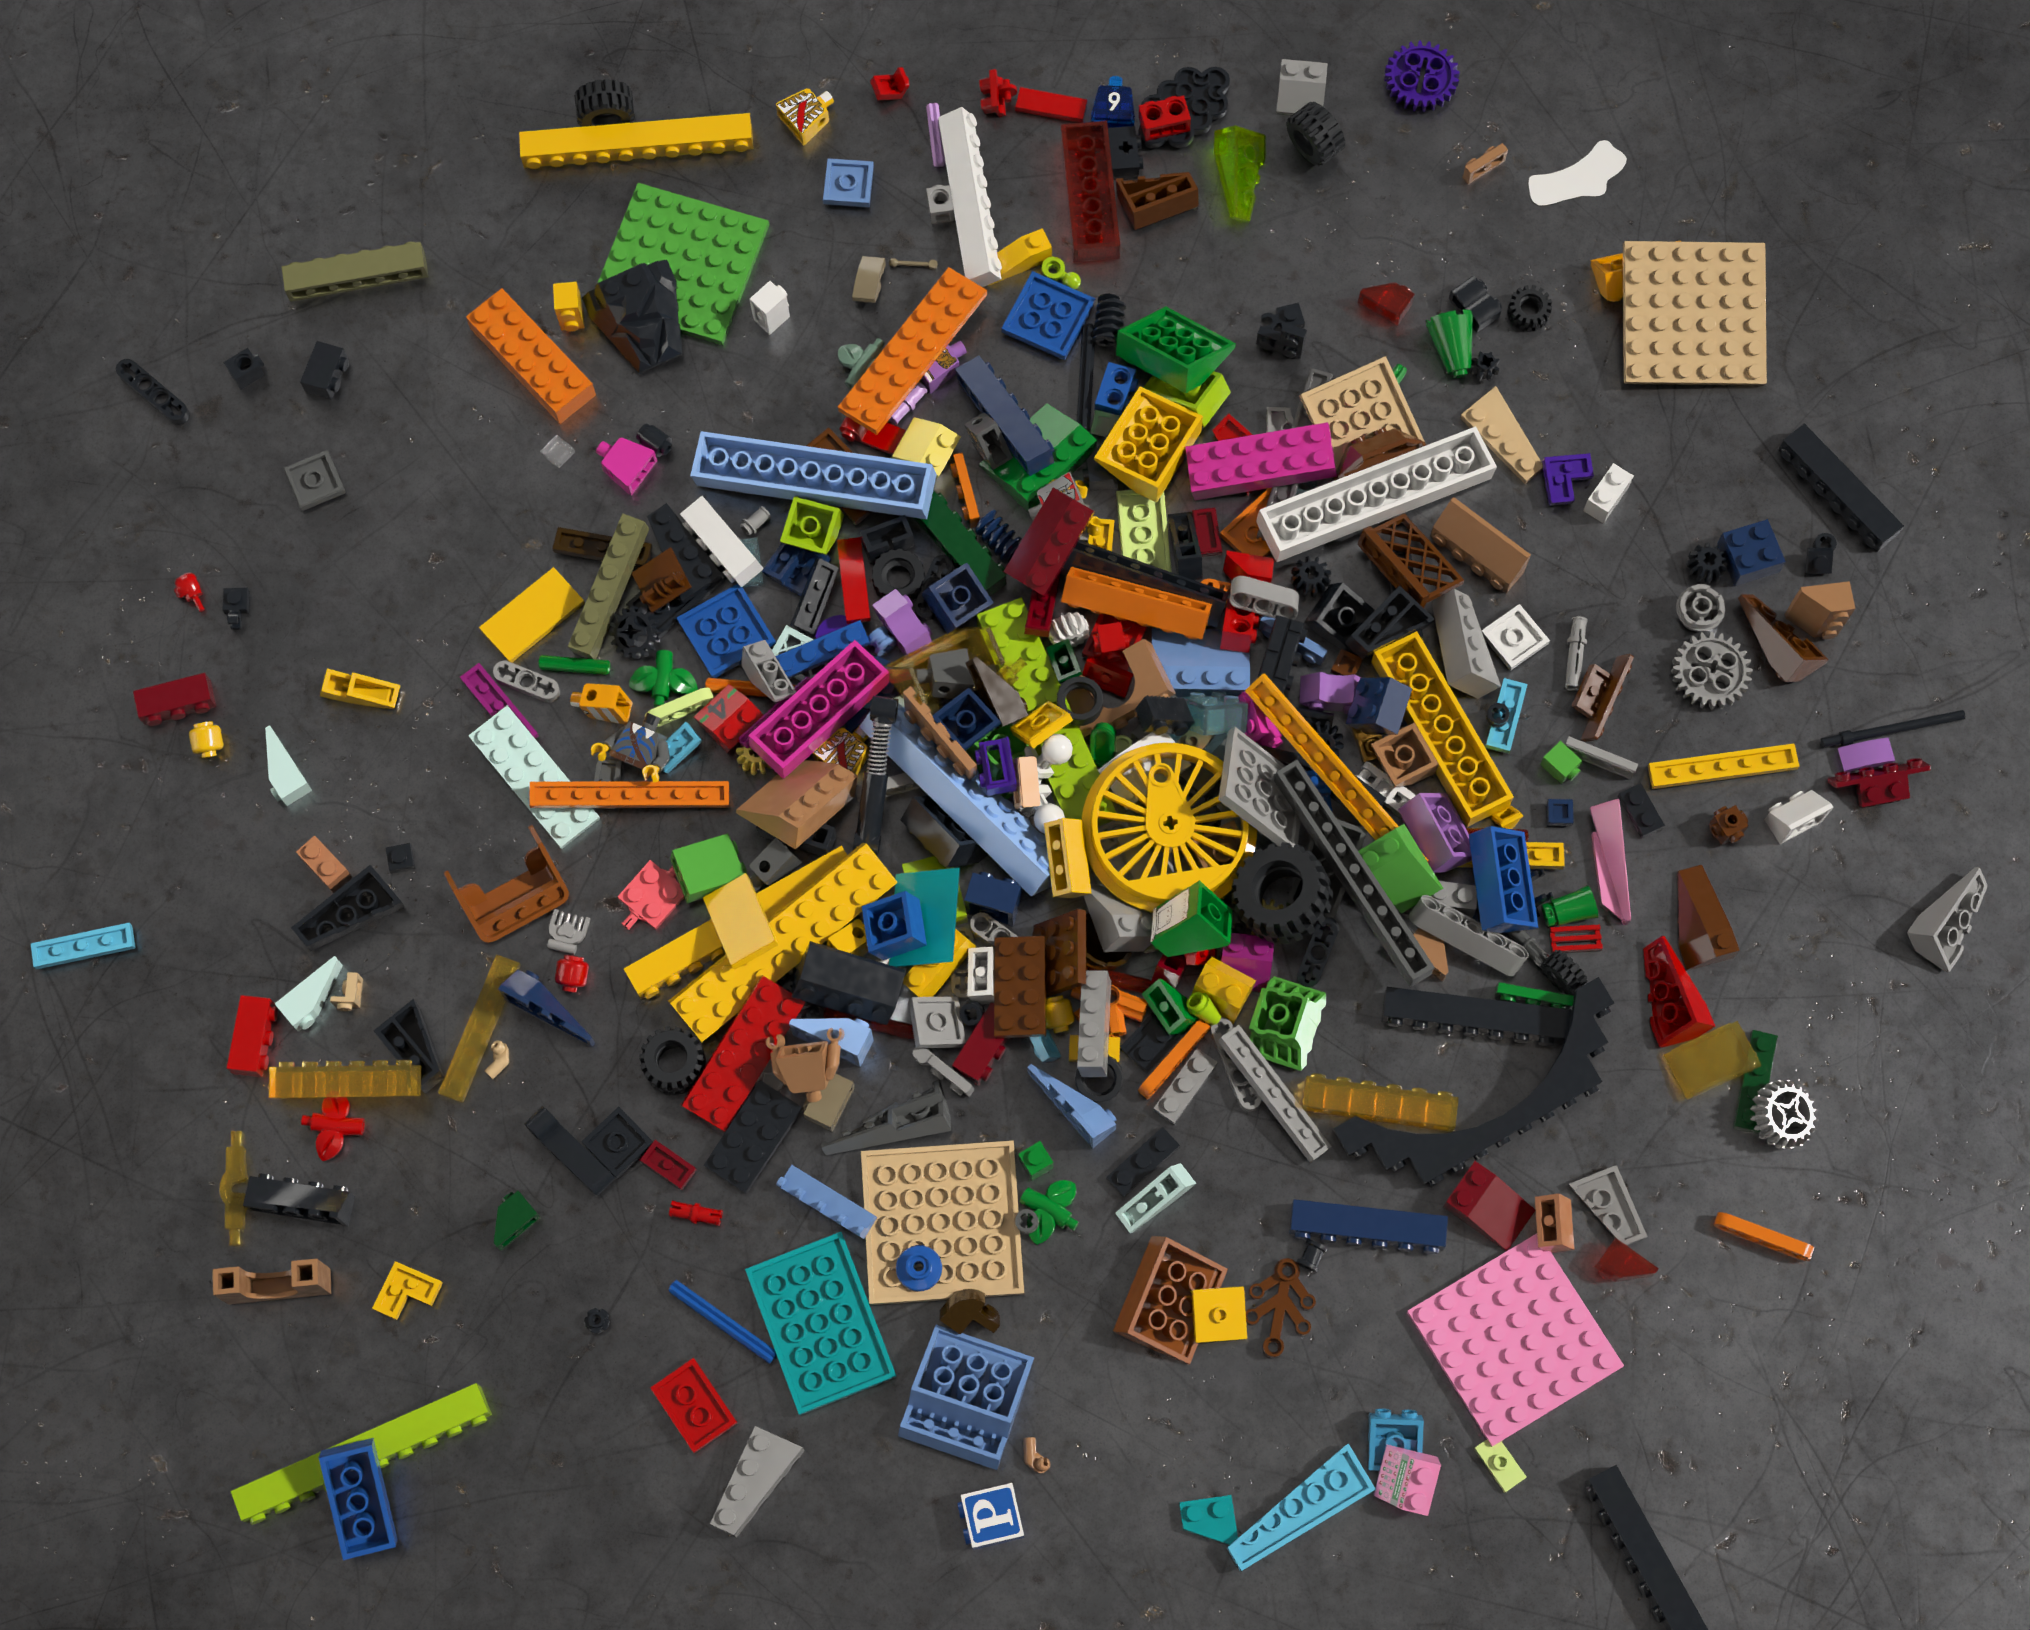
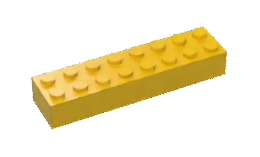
M1416 631L1375 651L1371 663L1380 677H1391L1412 688L1403 718L1407 725L1416 724L1439 765L1436 775L1466 827L1509 807L1514 798L1513 794L1418 632Z

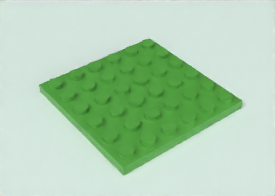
M637 183L598 283L641 263L649 265L655 261L668 260L677 281L678 289H676L677 302L679 303L678 319L681 333L723 345L767 233L769 221Z

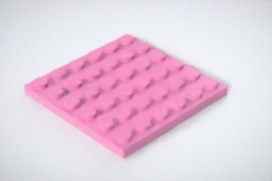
M1537 1233L1407 1311V1314L1492 1447L1624 1367L1551 1251L1538 1248Z

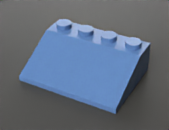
M1152 628L1151 643L1176 693L1175 696L1178 698L1234 700L1250 686V652L1220 649L1223 629H1206L1202 639H1189L1183 634L1175 632L1166 633L1160 628Z

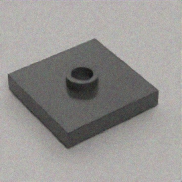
M328 450L283 468L301 511L346 493Z

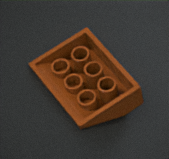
M1151 1236L1113 1332L1190 1365L1198 1345L1194 1340L1191 1290L1221 1288L1228 1269L1167 1237Z

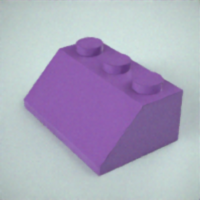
M1419 793L1398 809L1402 816V822L1411 832L1421 852L1429 860L1428 864L1434 873L1447 872L1472 861L1469 833L1447 793Z

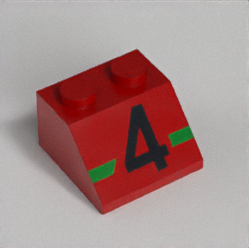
M728 684L693 718L728 753L739 742V737L764 714L746 696Z

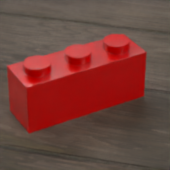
M240 996L226 1068L232 1074L262 1077L263 1071L267 1070L269 1064L267 1050L268 1046H271L273 1042L272 1023L277 1020L278 1007L270 998Z

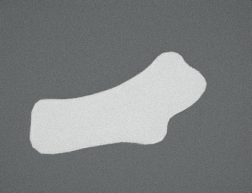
M1599 141L1592 151L1576 164L1558 172L1531 176L1528 183L1531 199L1540 206L1580 196H1600L1606 191L1607 181L1623 169L1627 158L1621 151L1614 148L1609 141Z

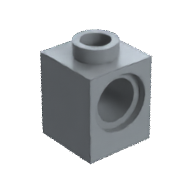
M935 185L932 188H926L931 224L954 221L950 186ZM937 201L945 202L943 204H936Z

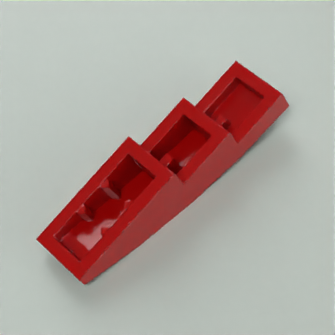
M861 537L837 540L846 623L852 624L859 620L861 622L871 621Z

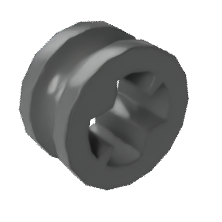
M1024 1209L1016 1215L1015 1224L1022 1233L1030 1234L1038 1228L1039 1218L1032 1210ZM1024 1215L1027 1218L1029 1215L1034 1217L1031 1220L1033 1225L1030 1228L1027 1225L1025 1228L1021 1226L1023 1223L1021 1218Z

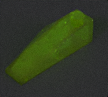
M1234 125L1214 131V155L1230 217L1249 222L1256 198L1254 194L1255 185L1259 184L1261 178L1258 175L1260 165H1264L1266 158V135Z

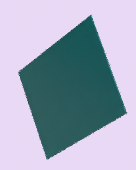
M960 868L896 874L895 880L898 883L895 884L894 894L907 891L920 899L927 945L890 958L889 965L898 967L953 962Z

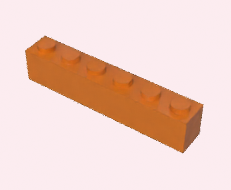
M1071 567L1067 574L1061 602L1067 603L1068 606L1073 608L1082 607L1089 609L1095 614L1104 613L1112 615L1118 620H1131L1144 627L1153 626L1160 628L1166 633L1175 632L1183 634L1189 639L1203 638L1212 604L1075 567Z

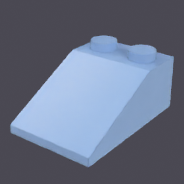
M849 1018L791 1019L789 1023L793 1036L808 1043L827 1041L828 1045L831 1044V1040L827 1037V1031L833 1028L832 1036L836 1039L839 1036V1029L842 1028L845 1035L838 1042V1045L841 1046L840 1058L861 1067L874 1041L872 1031L868 1028L869 1024L857 1018L855 1021Z

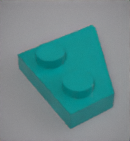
M1232 1495L1179 1502L1183 1530L1231 1545L1238 1538Z

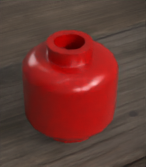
M564 955V959L557 961L555 982L562 985L563 991L577 992V987L586 986L589 965L587 962H584V957Z

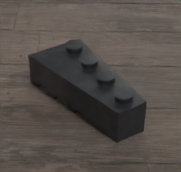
M369 865L293 925L291 929L311 952L405 907L375 869Z

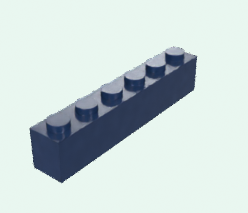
M977 356L955 368L960 386L979 411L986 413L997 423L1009 450L1029 476L1054 463L1052 453L1055 450L1048 439H1043L1038 425L1030 422L1029 414L1025 408L1020 409L1015 395L1012 392L1008 393L1006 391L1004 381L1001 377L996 378L989 362L985 363L980 356Z
M1293 1199L1289 1234L1295 1235V1238L1300 1240L1319 1237L1321 1238L1320 1241L1326 1243H1335L1337 1239L1346 1240V1244L1360 1246L1364 1242L1372 1243L1374 1248L1385 1249L1387 1245L1398 1246L1400 1251H1413V1248L1423 1249V1252L1427 1254H1439V1251H1443L1446 1247L1448 1216Z

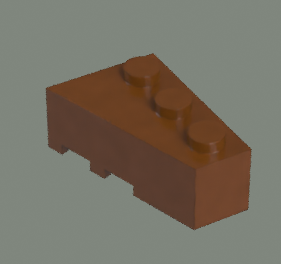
M1189 172L1160 174L1159 178L1145 179V176H1139L1138 180L1123 181V178L1116 179L1117 197L1134 230L1199 206L1198 187Z

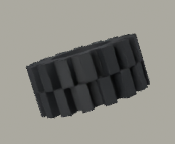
M1525 285L1523 290L1520 287L1516 293L1512 294L1507 314H1509L1508 318L1510 321L1514 320L1513 326L1520 325L1519 330L1523 331L1524 327H1527V332H1531L1534 327L1536 331L1548 321L1552 310V300L1548 299L1549 294L1547 292L1543 295L1544 289L1541 287L1537 291L1535 290V285H1532L1531 289H1529L1528 285ZM1524 302H1531L1538 306L1539 311L1534 315H1529L1521 310V305Z
M1555 950L1541 963V969L1547 975L1546 978L1551 980L1552 984L1555 987L1557 986L1560 992L1563 991L1566 995L1574 996L1576 989L1588 983L1587 976L1584 975V971L1579 968V965L1575 964L1571 957L1568 958L1567 954L1562 953L1560 950Z

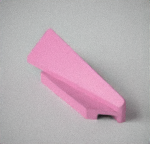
M1615 799L1590 807V813L1596 832H1593L1591 837L1600 906L1618 917L1623 925H1628L1631 921L1620 800Z

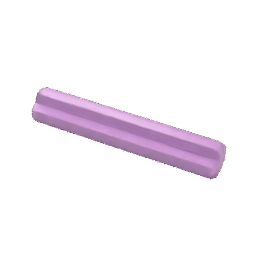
M929 103L926 108L934 167H943L946 165L938 120V117H940L939 105L937 103Z

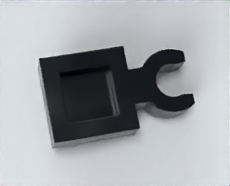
M1299 302L1276 308L1275 315L1272 313L1261 315V322L1270 321L1272 324L1265 327L1273 330L1277 327H1280L1282 330L1284 323L1300 328L1305 327Z

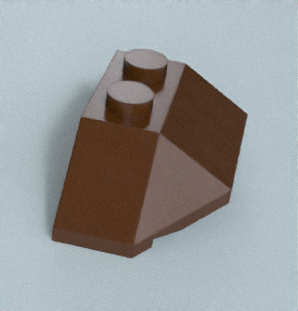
M1386 427L1372 432L1374 437L1365 440L1364 436L1350 441L1352 445L1345 449L1336 471L1337 477H1334L1333 481L1426 446V443L1395 428L1387 431Z

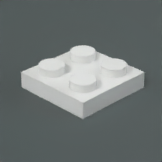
M1520 604L1481 630L1485 641L1510 671L1550 642Z

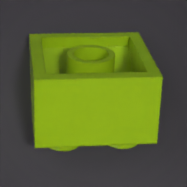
M794 496L780 542L827 555L838 537L844 514L839 508Z

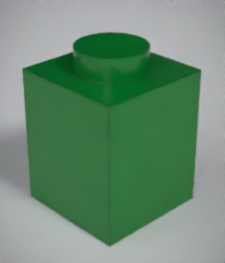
M1041 1141L1018 1154V1159L1031 1181L1054 1168V1162Z

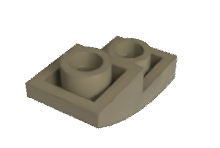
M862 256L855 279L852 295L853 301L876 302L881 289L880 279L886 266L885 258Z

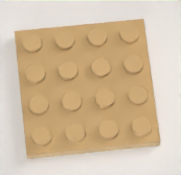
M1386 356L1299 395L1312 425L1326 422L1329 424L1336 471L1345 449L1352 445L1350 441L1364 436L1365 440L1374 437L1372 432L1386 427L1387 431L1395 428L1424 441Z

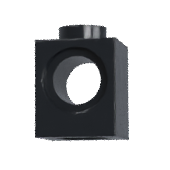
M248 348L223 362L240 390L265 376L261 369L264 366L261 358L257 353L252 355ZM251 365L248 369L242 370L245 366Z

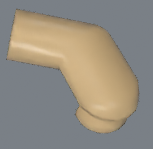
M500 1040L492 1043L491 1050L493 1051L494 1061L484 1070L492 1079L509 1063V1049Z

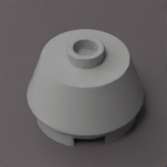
M1697 584L1684 590L1677 599V615L1681 623L1691 631L1711 630L1718 626L1724 617L1725 605L1723 597L1711 589L1709 585Z

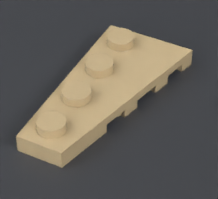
M1496 386L1461 414L1460 419L1469 428L1476 426L1484 443L1524 484L1528 483L1543 470L1541 460Z

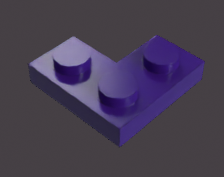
M1590 453L1544 457L1542 459L1549 506L1572 504L1575 501L1572 481L1592 479L1594 477Z

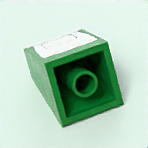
M1199 880L1173 896L1170 900L1154 908L1151 943L1155 949L1160 950L1167 957L1228 946L1231 943L1232 909Z

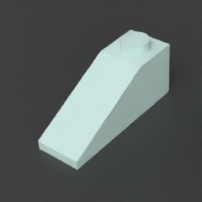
M269 725L265 729L269 780L273 785L270 791L277 802L283 800L286 806L311 792L312 789Z
M335 956L275 1003L298 1032L301 1029L309 1028L315 1022V1018L319 1016L343 965Z
M1181 1163L1170 1166L1115 1214L1127 1230L1133 1233L1180 1198L1196 1182Z

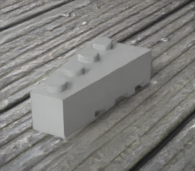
M755 1426L710 1525L737 1538L763 1502L774 1491V1488L789 1472L792 1465L804 1453L803 1447Z

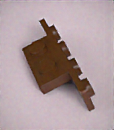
M1633 655L1618 656L1610 673L1596 664L1589 665L1571 705L1572 708L1589 718L1581 737L1582 741H1594L1603 734L1605 722L1613 711L1615 699L1622 691V683L1632 668Z

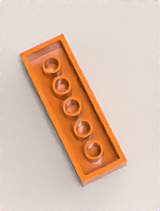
M503 288L466 316L473 333L559 424L596 396L592 382Z

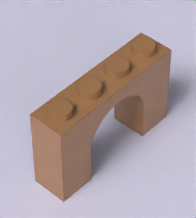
M1142 639L1123 650L1135 678L1133 694L1126 703L1119 707L1106 708L1103 706L1100 716L1093 723L1079 726L1084 738L1090 740L1093 727L1101 722L1112 725L1116 730L1125 727L1129 720L1139 717L1137 712H1135V708L1147 695L1170 698L1176 694L1152 643ZM1085 689L1071 690L1066 696L1073 713L1084 714L1089 712L1094 706L1092 693Z
M318 1259L291 1261V1270L274 1273H252L243 1270L239 1266L213 1269V1295L228 1305L331 1294V1269Z

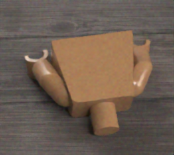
M833 1028L827 1031V1037L831 1040L829 1045L827 1041L784 1046V1036L777 1034V1044L775 1046L773 1037H768L766 1045L773 1051L770 1054L773 1074L784 1085L788 1086L790 1092H805L808 1102L819 1101L822 1098L820 1090L826 1089L828 1082L834 1078L839 1066L841 1046L838 1045V1042L845 1035L842 1028L839 1029V1036L836 1039L832 1036Z

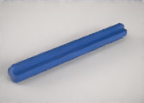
M675 1280L670 1285L668 1291L763 1360L771 1363L776 1358L777 1354L772 1347L678 1280Z

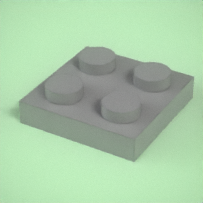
M958 996L912 997L908 1001L916 1048L963 1047L966 1044L963 1022L960 1018Z

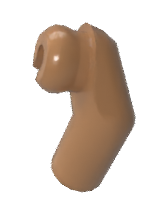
M1023 1438L1024 1463L1035 1472L1044 1473L1050 1468L1049 1459L1036 1452V1438Z

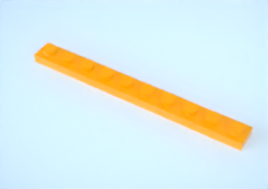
M1265 673L1245 690L1375 841L1399 827Z

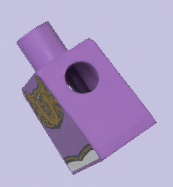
M961 341L951 346L947 345L921 378L930 394L956 375L955 368L959 367L957 358L967 353Z

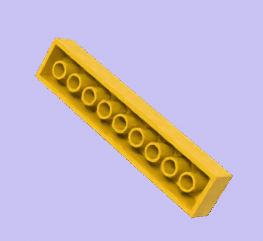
M867 843L860 844L768 919L778 946L735 970L730 965L725 954L668 1002L699 1040L703 1042L739 1013L762 975L774 983L801 962L810 941L822 945L830 936L862 912V906L876 901L898 882Z

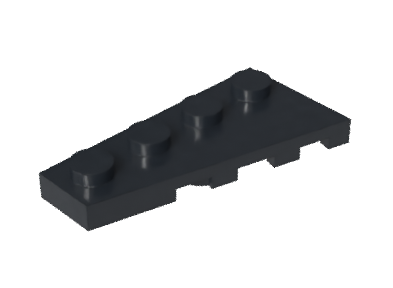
M667 503L647 516L661 552L663 553L670 547L673 549L692 587L680 595L683 604L723 578L721 572L690 532L683 526V523Z

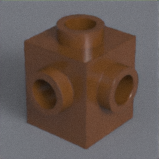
M1736 805L1729 809L1727 806H1724L1713 813L1715 816L1709 823L1713 836L1718 839L1721 846L1729 841L1734 843L1745 836L1743 833L1749 826L1747 824L1748 819L1742 810L1739 811Z

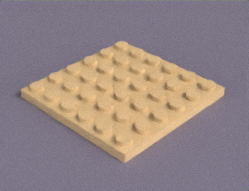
M1624 241V384H1767L1765 243Z
M1014 1140L861 1151L864 1209L877 1217L866 1235L870 1305L948 1300L954 1293L963 1289L982 1291L985 1293V1297L1024 1295L1020 1230L1015 1224V1218L1019 1210ZM924 1245L930 1247L941 1259V1277L928 1290H910L903 1286L897 1277V1260L901 1253L911 1246ZM917 1263L914 1266L916 1271H921L924 1268L921 1263Z

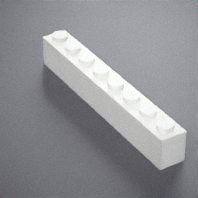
M960 107L938 117L965 277L984 287L1001 280L1000 270L1002 266L997 256L996 249H998V243L993 233L994 221L990 216L989 208L991 203L987 196V181L982 169L984 162L980 156V140L976 135L975 129L977 122L972 113Z

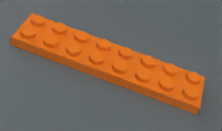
M948 267L839 404L838 411L877 435L987 296V290Z

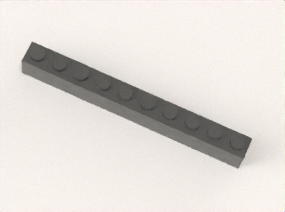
M1295 760L1276 771L1274 782L1408 986L1412 987L1429 977L1435 967L1299 761Z

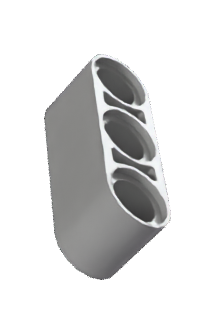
M1246 576L1233 578L1229 601L1234 607L1272 618L1279 615L1294 620L1297 617L1299 595L1295 590Z
M977 913L970 920V930L973 937L986 947H994L995 949V938L1000 936L1018 937L986 913ZM979 922H984L988 925V928L984 931H979L975 928V925Z

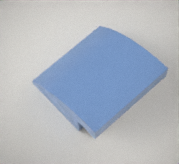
M935 1325L911 1388L909 1403L899 1428L898 1437L997 1470L1034 1357L963 1333L960 1335L954 1330Z

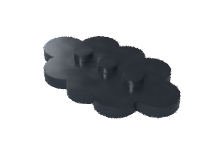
M1183 67L1177 71L1174 80L1161 82L1158 85L1157 94L1144 98L1141 105L1148 101L1156 102L1171 96L1179 97L1184 95L1191 118L1190 131L1145 141L1140 125L1138 135L1141 136V143L1148 148H1158L1166 142L1172 147L1184 148L1191 144L1194 135L1207 133L1211 128L1212 120H1218L1227 113L1228 100L1224 95L1230 85V77L1227 71L1220 67H1210L1201 73L1196 68ZM1176 112L1171 113L1172 115H1179V113Z

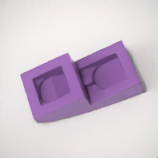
M1889 738L1869 740L1838 748L1844 772H1852L1869 766L1875 768L1886 763L1896 762Z

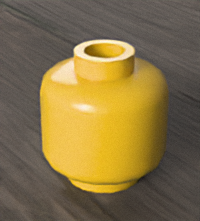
M213 721L194 724V728L189 731L192 752L194 754H201L202 758L217 756L216 751L221 750L224 745L220 727L213 725Z
M1063 995L1047 998L1046 1029H1053L1054 1033L1069 1030L1068 1025L1075 1021L1071 1001L1063 998Z

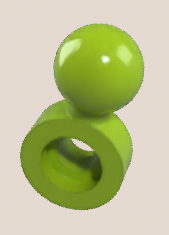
M1052 256L1043 261L1041 268L1043 276L1054 281L1062 280L1063 285L1075 290L1080 286V276L1075 272H1065V264L1060 258ZM1053 268L1057 272L1052 274L1049 272V269Z

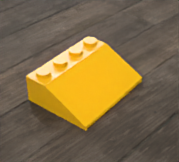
M1139 387L1095 455L1094 460L1135 493L1157 503L1186 457L1185 447L1192 446L1200 435L1203 416L1143 387Z

